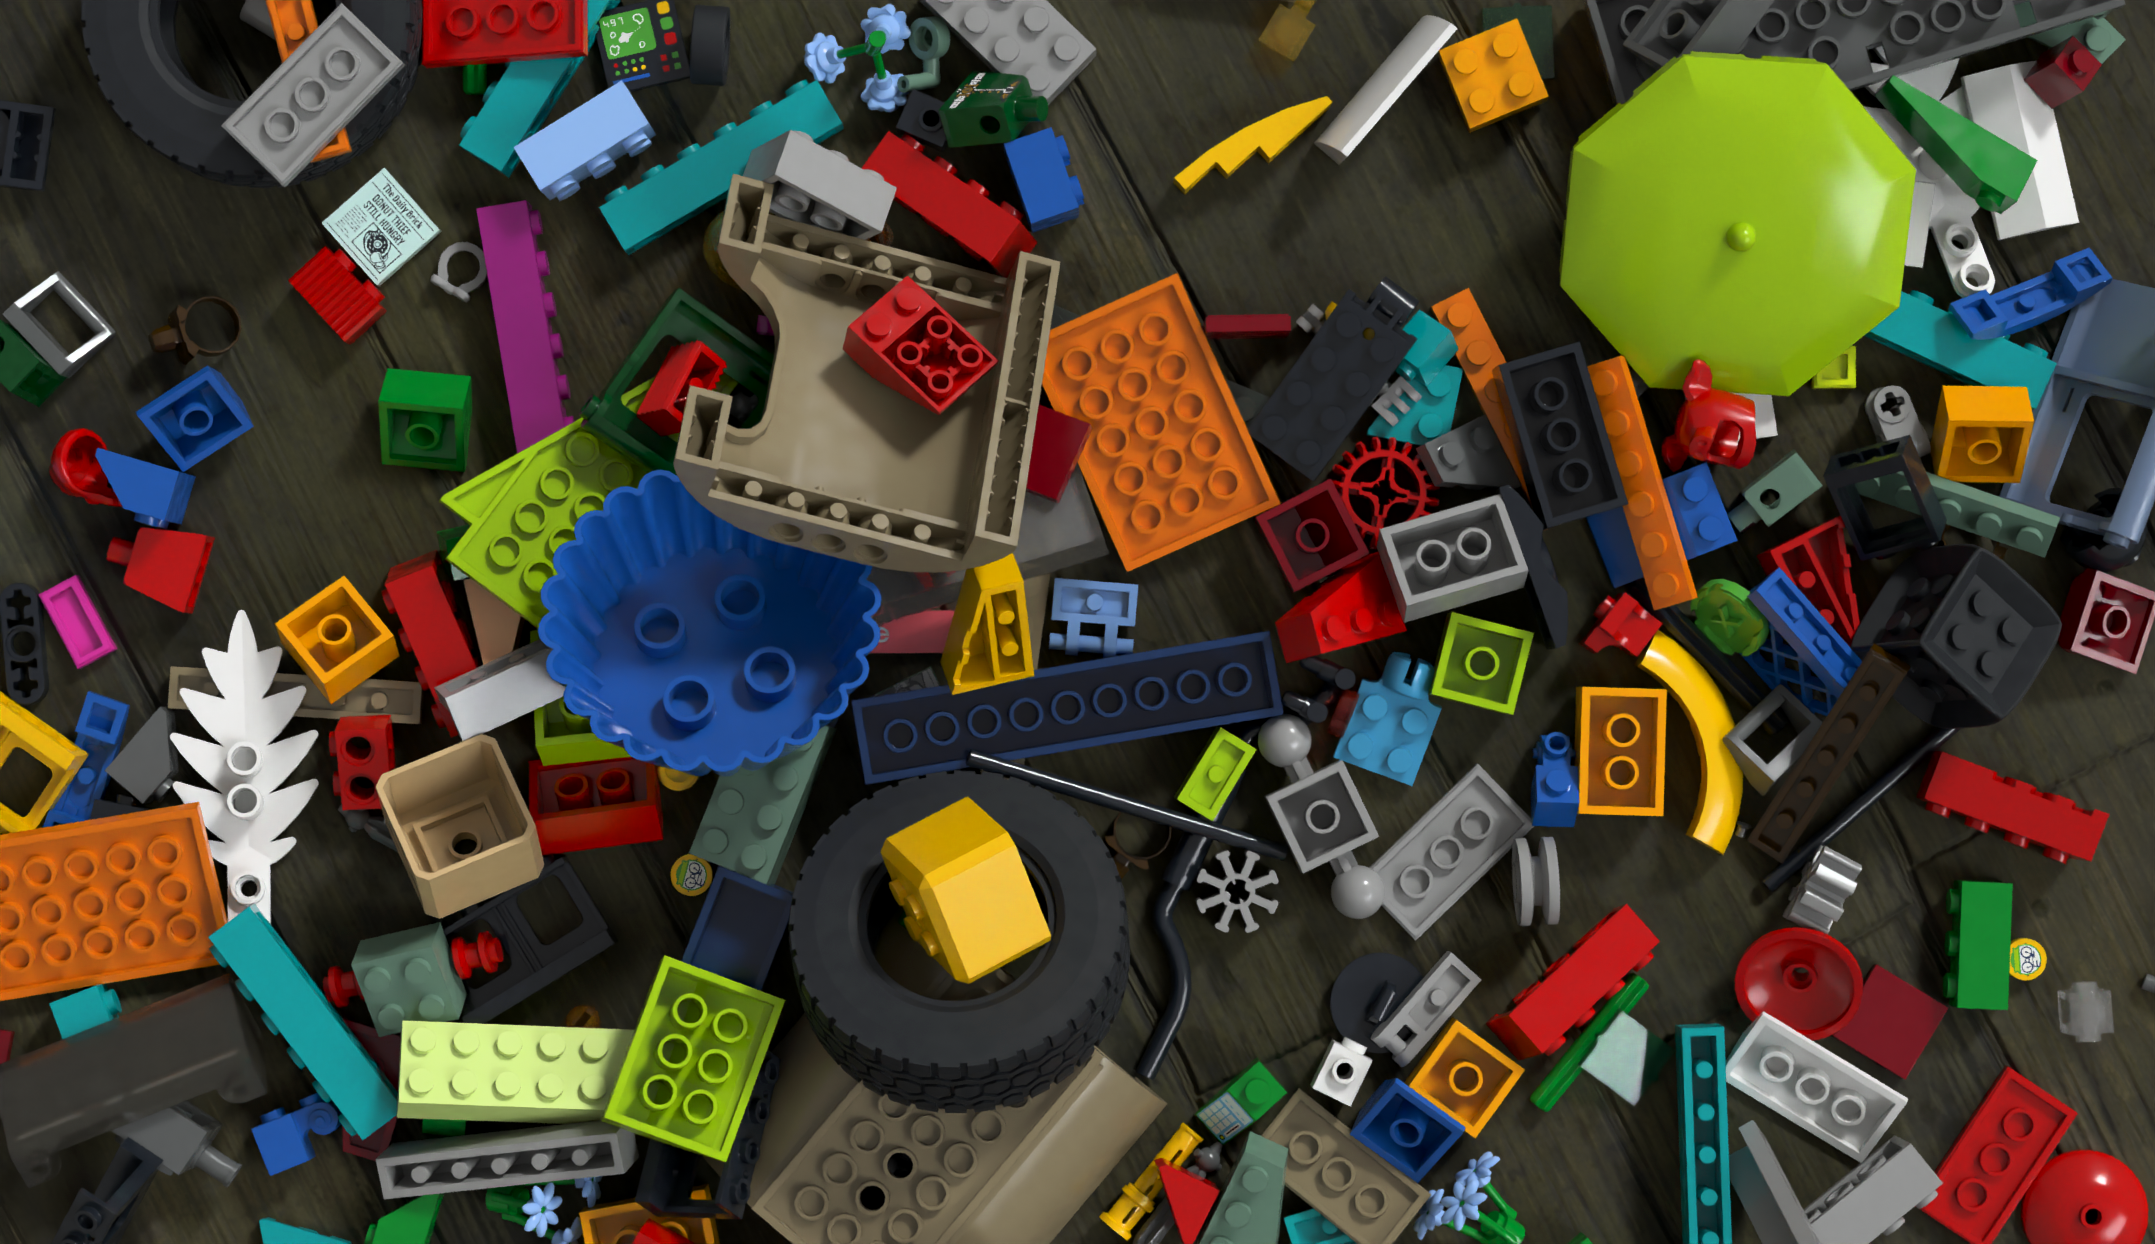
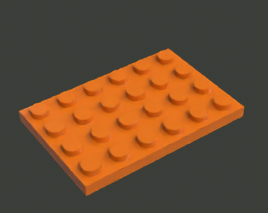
M1178 272L1050 330L1042 385L1053 410L1087 422L1093 428L1077 463L1127 572L1281 504Z
M199 802L0 835V1001L220 965L209 949L214 944L208 937L228 923Z

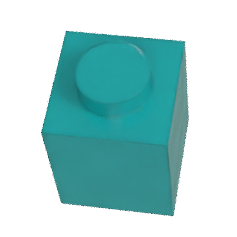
M1419 309L1402 329L1409 335L1413 334L1418 340L1395 371L1404 379L1412 381L1415 378L1427 387L1459 348L1452 332Z
M99 984L49 1003L64 1043L121 1022L118 1013L122 1012L120 1000L115 990H109L107 984Z

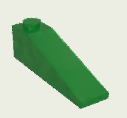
M1894 75L1877 89L1874 96L1965 194L1974 198L1981 208L2002 214L2018 201L2038 160Z

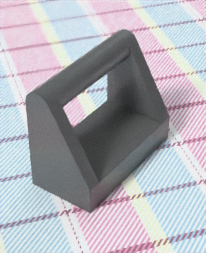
M59 271L18 299L3 313V316L59 375L67 378L76 373L116 334V331ZM53 290L96 334V336L71 354L30 313Z
M1779 684L1734 726L1722 740L1749 783L1764 796L1796 765L1823 722L1786 687ZM1781 707L1798 733V736L1767 765L1743 741Z

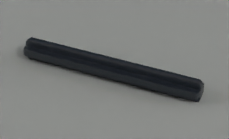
M1644 577L1633 582L1629 592L1652 616L1663 623L1662 626L1692 654L1748 713L1765 698L1760 690L1676 605L1654 611ZM1777 709L1761 726L1770 735H1775L1785 727L1788 720Z

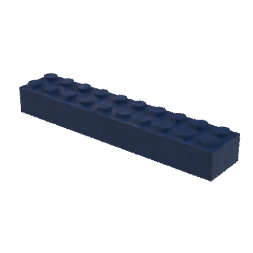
M1270 631L1034 670V676L955 695L951 694L947 684L851 700L865 785L968 768L970 766H966V758L970 749L1010 761L1283 715Z

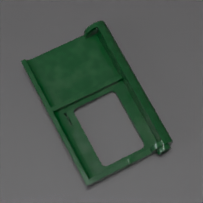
M680 288L673 291L600 395L598 397L594 394L591 395L579 412V416L583 418L581 428L646 473L661 469L677 475L673 465L677 442L669 436L661 437L641 421L636 413L622 404L621 396L663 336L672 335L683 344H686V342L691 343V341L696 342V340L703 342L726 362L727 368H724L723 372L756 395L757 404L739 429H751L762 420L774 355Z

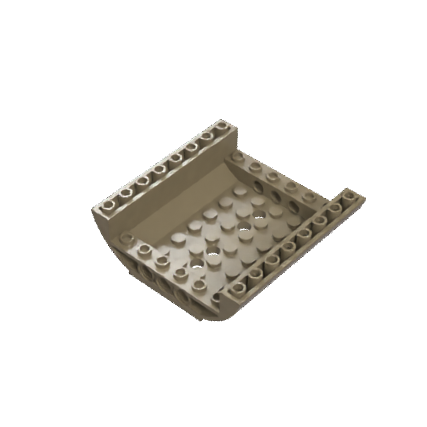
M903 906L888 920L878 939L875 950V959L889 977L907 990L931 999L944 1001L977 999L995 993L1016 980L1003 967L990 972L970 984L955 980L898 923V919L904 911ZM804 1013L772 1051L775 1056L781 1059L779 1078L774 1086L770 1102V1115L765 1123L760 1143V1156L755 1164L750 1185V1197L747 1204L792 1244H1050L1168 1103L1136 1076L1135 1078L1130 1076L1094 1045L1093 1054L1080 1067L1075 1065L1074 1072L1057 1085L1053 1082L1050 1084L1049 1090L1033 1098L1030 1095L1024 1097L1023 1102L1008 1107H1003V1104L996 1105V1110L976 1113L974 1109H967V1113H945V1109H938V1112L917 1109L916 1105L912 1103L908 1107L891 1101L887 1094L883 1097L866 1088L863 1085V1081L858 1083L841 1068V1064L838 1065L823 1048ZM905 1153L911 1158L913 1169L908 1175L899 1177L890 1172L888 1160L893 1154ZM703 1156L721 1177L725 1162ZM877 1186L882 1189L885 1195V1202L880 1208L868 1209L862 1204L860 1194L865 1187Z

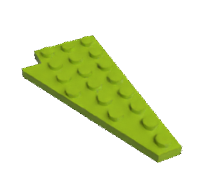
M723 372L724 375L719 376L720 381L715 382L716 388L712 389V391L730 395L738 382ZM655 377L621 396L622 404L637 414ZM583 418L578 419L444 494L439 500L441 504L470 525L445 560L537 629L543 616L550 612L541 601V589L550 577L558 574L553 566L554 553L563 543L576 540L574 529L579 517L593 510L603 511V502L606 496L618 487L630 486L638 489L639 481L647 474L581 428ZM679 433L667 435L678 442Z

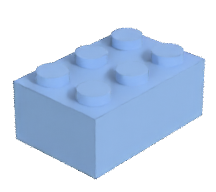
M621 80L514 146V149L539 190L549 200L557 197L559 201H562L580 190L581 187L578 183L593 175L597 179L612 171L616 167L614 161L626 153L633 157L652 145L649 139L656 136V133Z

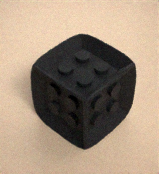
M1953 544L1917 551L1897 567L1863 617L1854 634L1850 648L1863 661L1875 643L1911 666L1892 697L1919 719L1933 726L1945 729L1976 728L2000 722L2019 704L2055 647L2062 623L2050 604L2002 559L1990 551L1973 544Z

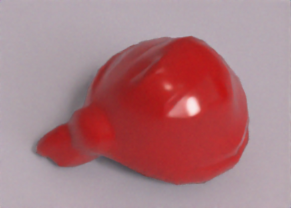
M78 428L69 430L60 438L52 451L49 474L53 482L61 489L62 493L83 497L88 504L122 507L114 490L108 488L109 481L95 457L97 448L108 450L98 434L89 429Z

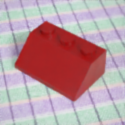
M633 757L543 766L541 760L529 761V812L536 825L542 855L663 840V813L657 765L636 760Z

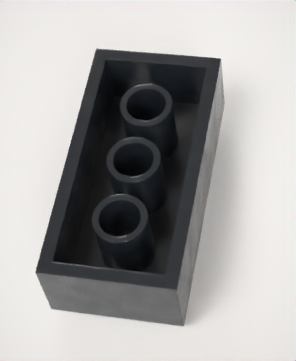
M1580 341L1500 364L1492 369L1534 513L1544 525L1543 530L1627 505V497Z

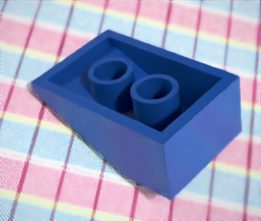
M1706 462L1662 479L1687 560L1738 541ZM1623 507L1586 517L1613 588L1643 578V572Z

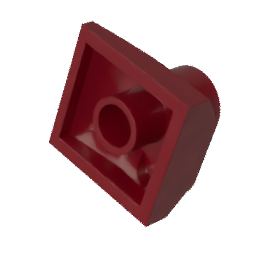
M2087 568L2073 580L2060 617L2062 627L2057 640L2058 644L2066 652L2078 654L2123 671L2137 674L2155 618V592L2104 572Z

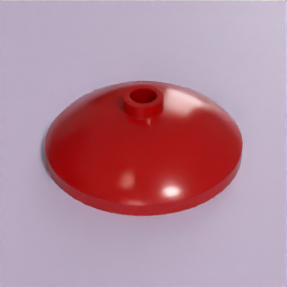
M1783 928L1761 936L1745 950L1736 969L1735 992L1741 1009L1752 1022L1764 1011L1810 1040L1815 1041L1837 1033L1853 1019L1862 1000L1863 978L1853 954L1835 938L1808 928ZM1800 967L1806 969L1807 972L1798 973L1794 969Z
M2071 1150L2046 1161L2022 1198L2021 1220L2029 1244H2141L2148 1225V1203L2139 1179L2123 1162L2111 1155L2095 1150ZM2090 1209H2096L2098 1212L2097 1220L2094 1223H2087L2085 1220L2086 1212Z

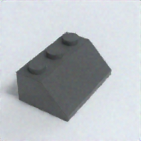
M1655 0L1622 45L1656 71L1674 56L1678 58L1683 54H1691L1690 51L1735 54L1775 0Z

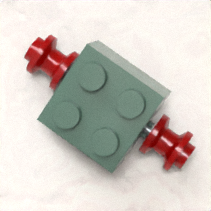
M440 922L361 940L351 964L353 970L344 972L338 965L330 967L328 976L323 979L326 998L329 1001H334L338 1008L348 1006L350 997L359 995L366 1002L379 1037L401 1032L402 1021L447 1022L460 1018L467 996L462 979L470 978L473 968L483 966L487 973L496 972L498 970V963L503 961L502 945L497 937L493 938L488 931H483L478 934L477 942L469 944L466 943L463 937L454 938L452 940L451 952Z

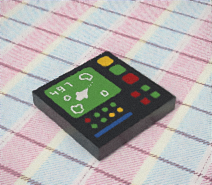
M647 0L604 11L597 22L599 29L596 37L608 88L622 80L628 90L634 92L690 78V64L674 0Z

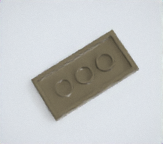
M1299 1088L1261 1135L1288 1148L1285 1186L1357 1244H1393L1431 1197V1194L1406 1174L1351 1136V1129Z

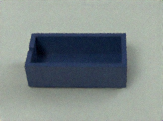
M719 866L681 961L763 992L789 926L790 907L794 892L777 885L763 884Z

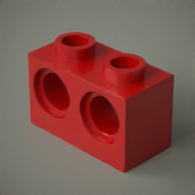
M391 715L340 717L335 731H330L329 733L331 757L337 756L338 771L333 773L334 795L341 796L342 810L382 809L375 787L382 774L396 769ZM363 737L370 743L371 747L367 749L357 748L351 742V738ZM359 776L367 777L374 783V787H360L354 778Z

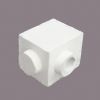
M1344 1037L1342 1043L1332 1039L1310 1084L1311 1087L1351 1107L1372 1063V1059L1364 1055L1367 1047L1347 1037ZM1341 1063H1348L1350 1065L1349 1071L1344 1075L1337 1074V1067Z

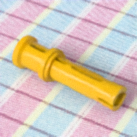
M1182 1122L1180 1128L1155 1156L1134 1184L1130 1182L1128 1185L1125 1184L1122 1188L1123 1194L1108 1213L1102 1212L1099 1218L1128 1241L1132 1236L1130 1231L1146 1212L1151 1213L1153 1211V1206L1156 1204L1153 1199L1163 1188L1154 1160L1164 1158L1181 1166L1196 1146L1204 1139Z

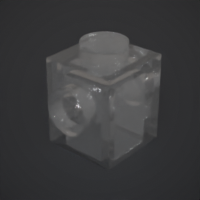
M2097 981L2072 982V989L2057 990L2060 1032L2072 1036L2075 1035L2076 1042L2101 1041V1033H2114L2111 990L2097 987Z

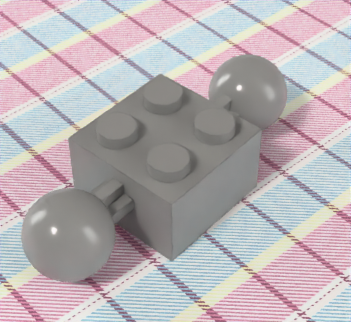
M1287 713L1270 717L1259 730L1258 747L1262 756L1269 763L1278 767H1284L1291 783L1264 797L1300 872L1305 873L1329 861L1336 875L1331 886V898L1336 909L1344 916L1352 919H1364L1373 915L1383 903L1385 896L1384 884L1374 870L1358 865L1352 850L1378 838L1379 835L1343 760H1338L1314 772L1306 757L1311 747V734L1305 722L1299 717Z

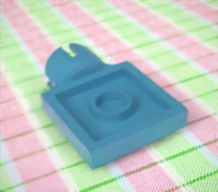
M1393 652L1389 656L1382 676L1378 680H1369L1362 677L1333 757L1413 786L1442 707L1431 702L1428 695L1435 674L1434 666L1418 658L1411 678H1405L1411 663L1410 655Z

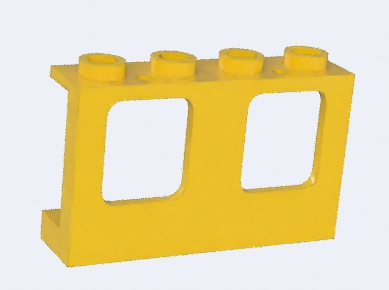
M0 691V769L13 749L20 747L52 771L50 782L27 816L22 817L0 802V833L8 834L41 828L46 820L48 811L55 807L89 753Z

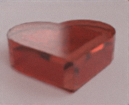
M1349 689L1342 691L1327 729L1328 734L1343 738L1358 702L1359 693Z

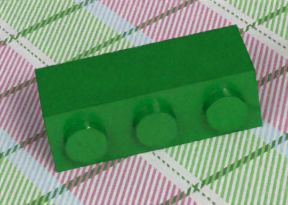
M1954 880L1953 889H1948L1946 909L1948 914H1952V931H1947L1945 935L1946 956H1951L1950 973H1945L1943 994L1945 998H1949V1006L1967 1009L2008 1010L2013 883Z

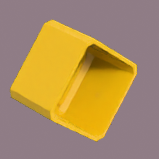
M968 796L886 838L880 853L892 880L889 882L890 890L897 903L903 906L907 916L903 919L907 931L915 942L917 941L927 954L933 957L955 980L970 984L1051 941L1049 928L1015 843L1009 833Z

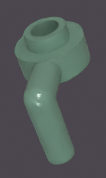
M936 16L918 18L910 26L911 35L908 39L912 52L923 60V73L899 77L897 85L903 93L912 92V89L919 91L939 86L941 82L939 58L946 54L950 45L949 29L941 18Z

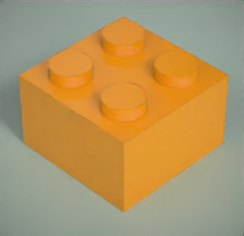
M1517 18L1445 47L1438 52V57L1469 133L1548 100V93Z
M1942 386L1930 444L1935 475L1955 482L2020 483L2034 425L2027 387Z
M342 576L275 623L284 648L330 704L400 656L394 635L345 576Z
M1451 1017L1404 1083L1465 1126V1131L1476 1139L1525 1069L1454 1017Z

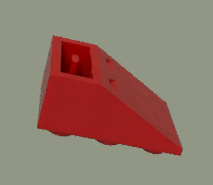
M908 275L848 326L842 348L872 378L937 415L945 411L999 363L997 358Z

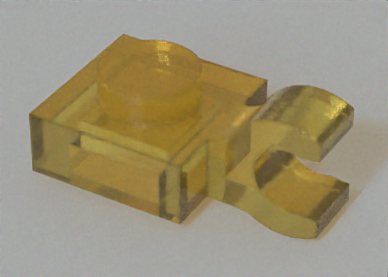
M1296 0L1291 10L1279 4L1258 42L1295 62L1316 26L1308 21L1306 17L1317 0Z

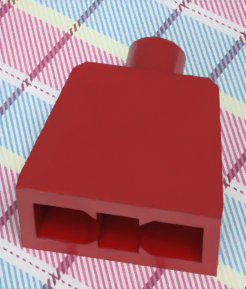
M140 527L135 542L113 537L108 548L107 561L127 566L123 584L177 611L192 614L215 537Z

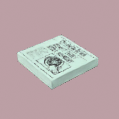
M385 168L322 222L324 227L378 287L442 232Z

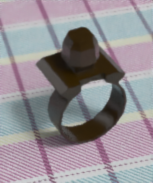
M205 296L194 301L187 309L178 305L169 314L167 320L169 325L155 329L148 335L153 352L165 353L176 349L179 360L186 365L196 354L205 357H215L232 348L238 341L241 333V318L236 308L227 300L216 296ZM201 302H212L222 306L230 313L235 325V335L229 347L221 351H208L200 348L192 340L190 341L185 330V320L192 306Z
M1122 812L1118 813L1114 822V832L1112 835H1106L1105 839L1107 844L1117 851L1111 857L1116 864L1121 879L1130 870L1127 867L1130 862L1141 869H1149L1147 859L1158 856L1166 849L1171 839L1172 827H1169V837L1164 847L1156 854L1147 857L1134 856L1127 853L1117 840L1116 823Z

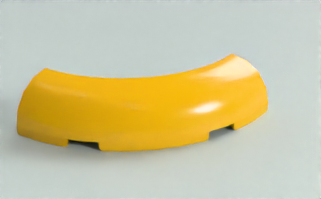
M1657 630L1642 650L1635 666L1657 680L1679 703L1690 722L1689 724L1696 741L1701 761V783L1697 806L1686 836L1724 855L1739 816L1743 793V772L1722 740L1736 725L1722 693L1706 669L1674 639Z

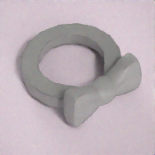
M457 242L449 246L441 254L438 263V276L433 274L430 279L431 283L444 289L447 294L454 295L467 303L471 298L468 293L478 289L487 279L484 252L478 246L468 242ZM460 251L473 253L480 262V270L476 278L459 287L451 285L448 282L447 265L449 259Z

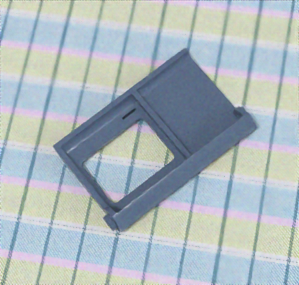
M2112 279L2111 283L2102 290L2071 308L2051 360L2056 362L2057 365L2037 408L2032 410L2034 425L2021 482L2004 483L1999 497L2060 517L2058 524L2104 536V542L2122 549H2128L2129 543H2139L2155 502V288ZM2091 396H2100L2148 408L2153 412L2114 515L2109 518L2053 504L2049 499L2085 403Z

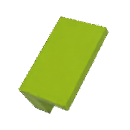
M1217 726L1174 798L1213 821L1257 749Z

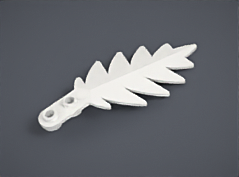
M1883 47L1874 48L1873 51L1886 65L1871 63L1873 73L1889 69ZM1959 58L1898 77L1970 120L1963 87H1960L1940 101L1955 73ZM1886 81L1869 85L1865 88L1874 96L1877 89ZM1863 106L1915 167V181L1936 183L1929 229L1933 233L1956 293L1964 298L1986 289L1990 294L1994 288L1995 279L1971 218L1980 206L1974 198L1965 194L1887 109ZM1957 240L1961 242L1964 249L1955 247L1951 241ZM1966 278L1975 279L1978 287L1970 285Z
M239 610L234 620L229 638L228 653L210 648L202 650L209 673L225 699L187 688L180 689V695L191 713L203 728L222 746L178 733L170 735L171 741L189 764L223 794L177 781L173 783V788L184 804L200 803L205 826L224 841L208 840L212 857L227 865L228 922L249 906L256 904L271 924V865L287 855L297 843L294 837L273 840L285 831L298 817L311 799L319 782L317 779H311L275 792L273 791L298 767L309 753L319 734L316 730H311L270 744L290 722L307 690L304 686H298L264 698L276 675L283 650L277 646L258 652L254 632L244 610ZM248 881H253L257 885V892L251 897L244 896L242 893V886Z

